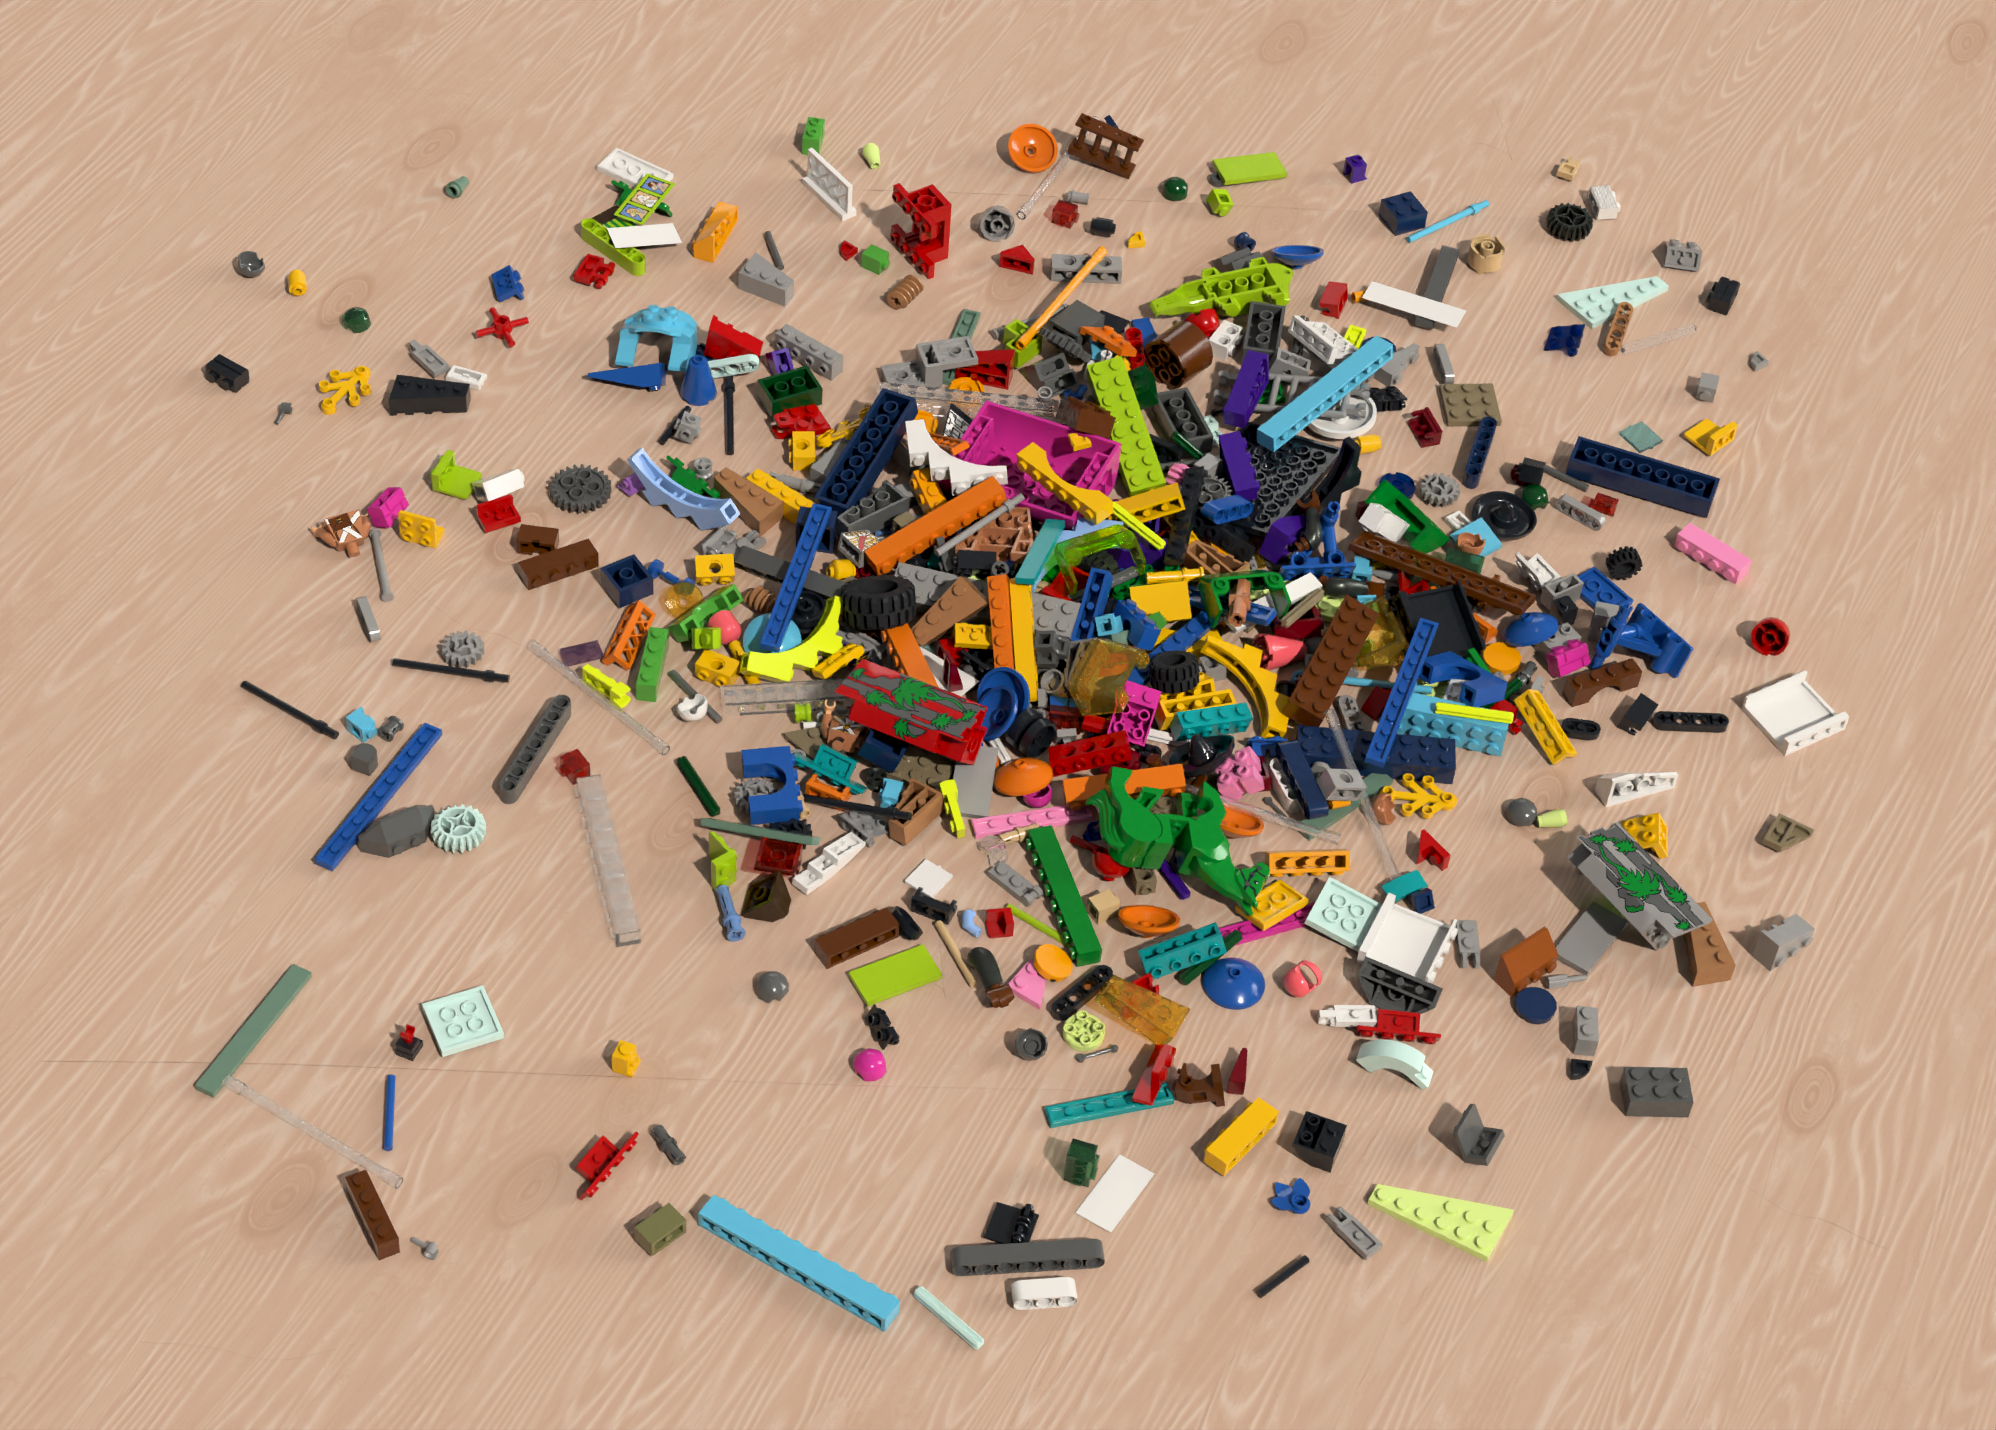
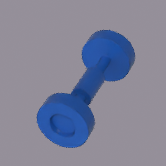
M658 559L650 564L648 572L653 579H656L661 574L664 576V579L671 583L679 584V594L684 597H688L693 592L695 580L688 577L683 582L679 581V578L675 575L662 571L664 563Z

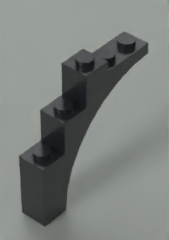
M1350 436L1343 439L1341 450L1334 465L1324 480L1314 490L1320 500L1321 510L1319 515L1322 514V511L1328 507L1331 501L1333 503L1336 501L1340 504L1342 493L1360 484L1362 471L1357 466L1361 447ZM1308 496L1302 503H1308L1311 500L1310 496ZM1297 508V509L1291 514V516H1298V515H1305V514H1303V513Z

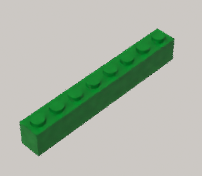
M1052 825L1029 829L1025 845L1027 850L1031 851L1033 865L1037 866L1039 881H1043L1045 896H1049L1050 908L1056 914L1057 926L1063 931V941L1065 944L1069 943L1070 959H1074L1076 967L1101 962V945Z

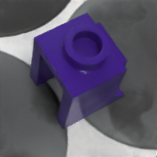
M1357 154L1345 158L1343 174H1351V184L1367 179L1365 176L1367 164L1362 156Z

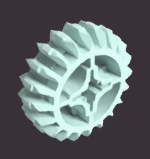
M454 804L452 808L446 806L445 810L440 809L438 814H434L431 823V835L434 843L438 844L439 849L444 848L446 852L452 850L454 854L456 851H460L463 854L464 850L471 852L472 847L478 848L479 843H483L486 835V822L483 814H479L478 809L473 810L471 805L466 808L464 804L459 807Z

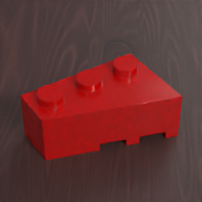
M713 315L708 330L704 356L724 359L754 354L760 359L763 341L744 331L742 333L733 328V325L729 323L726 325Z
M1015 349L975 351L978 357V365L956 368L955 379L970 377L971 380L980 381L982 385L1008 390L1013 377Z

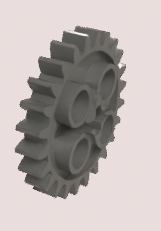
M1044 326L1040 329L1039 334L1047 338V342L1055 346V349L1064 352L1065 355H1070L1075 359L1080 358L1089 363L1092 355L1083 350L1084 347L1076 343V340L1056 330L1052 332Z
M574 464L573 469L567 466L566 471L560 470V474H555V479H551V497H553V502H558V507L564 505V510L571 508V513L575 509L578 510V513H581L582 510L588 513L590 508L596 511V506L602 508V503L607 504V499H610V493H612L611 480H608V475H604L603 470L598 472V467L591 469V465H588L587 468H584V465L581 464L580 468H577Z
M1210 474L1204 477L1196 511L1201 512L1202 507L1208 501L1232 496V486L1229 485V482H1224V478L1218 480V476L1211 478Z

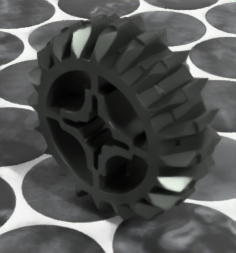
M1567 202L1566 205L1561 203L1551 208L1549 215H1547L1546 224L1549 232L1553 233V236H1558V239L1563 238L1565 241L1570 240L1571 242L1573 240L1579 241L1589 236L1593 227V217L1590 212H1587L1586 208L1582 209L1581 205H1570Z

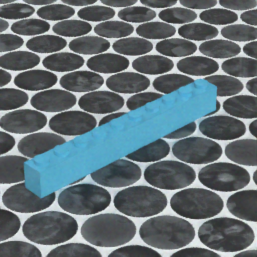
M1378 336L1367 341L1360 349L1356 350L1347 359H1344L1342 363L1320 378L1314 385L1307 388L1305 392L1297 396L1291 403L1284 406L1281 411L1273 415L1267 422L1260 425L1257 429V443L1275 452L1393 358V344Z
M713 1195L699 1211L698 1226L883 1332L887 1330L899 1314L900 1300L893 1294L880 1290L875 1284L866 1282L856 1273L845 1270L837 1262L824 1258L819 1252L808 1249L800 1241L793 1240L782 1231L768 1226L763 1220L752 1217L744 1209L736 1208L726 1199Z

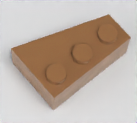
M1195 540L1188 545L1183 564L1187 569H1197L1199 566H1202L1204 575L1250 570L1249 562L1244 561L1243 563L1234 559L1233 555L1228 554L1227 556L1220 553L1217 548L1199 540Z
M911 777L907 790H904L902 799L895 808H898L899 811L911 812L912 818L910 821L898 818L896 820L888 819L890 838L904 845L912 841L944 811L943 794Z

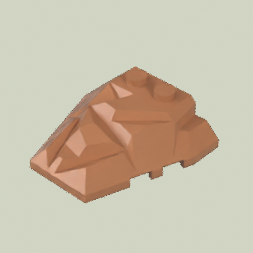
M1015 507L1009 513L1005 512L957 544L955 553L957 554L958 550L996 552V562L1003 561L1008 565L1009 571H1014L1018 564L1024 562L1034 543L1030 508ZM995 508V509H993L992 511L988 512L985 516H987L988 514H990L991 512H993V511L996 510L997 508Z

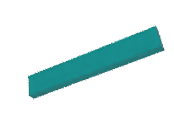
M1046 519L1015 576V583L1035 584L1065 527V520Z
M1164 1083L1161 1085L1152 1106L1133 1102L1132 1096L1136 1090L1133 1089L1046 1106L1045 1114L1050 1128L1171 1105L1174 1104V1098L1169 1084Z

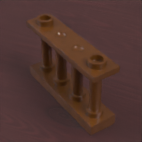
M1081 113L1075 126L1081 128L1078 139L1074 138L1067 153L1129 179L1136 167V164L1131 163L1133 152L1139 151L1144 140ZM1087 131L1096 134L1093 146L1084 142ZM1102 138L1112 141L1109 153L1099 149ZM1118 144L1128 148L1124 159L1115 156Z

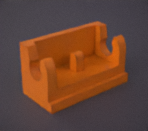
M814 773L806 783L805 794L848 801L851 798V793L849 792L851 788L845 787L841 791L819 782L817 779L818 774ZM831 807L836 810L842 811V808Z

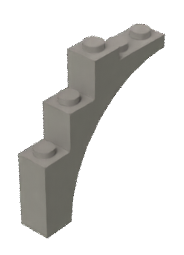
M1413 343L1405 349L1394 352L1393 358L1361 384L1370 382L1373 378L1385 386L1398 384L1402 380V372L1410 364L1418 360L1420 346ZM1307 347L1303 349L1302 357L1311 360L1310 369L1322 377L1344 360L1335 358L1333 364H1327Z

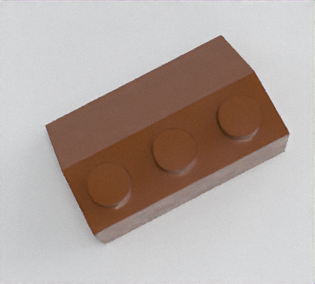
M1545 926L1500 955L1494 981L1508 995L1512 996L1517 992L1519 993L1532 982L1536 983L1544 974L1551 973L1556 968L1558 952Z

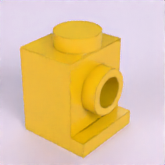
M620 1040L612 1054V1071L632 1078L641 1059L637 1055L635 1044Z

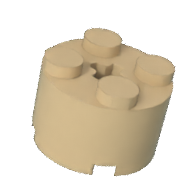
M1489 234L1475 236L1470 244L1467 257L1468 264L1475 269L1477 274L1500 270L1505 249L1504 242L1496 236L1495 239L1491 238Z

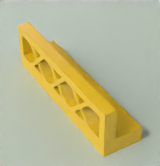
M1527 689L1514 699L1515 704L1552 764L1556 765L1566 757L1574 758L1578 755L1538 690Z

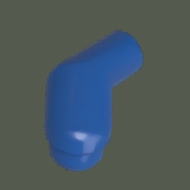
M1081 384L1076 392H1073L1071 389L1069 391L1066 390L1064 397L1067 399L1068 396H1072L1082 400L1088 388L1086 385Z

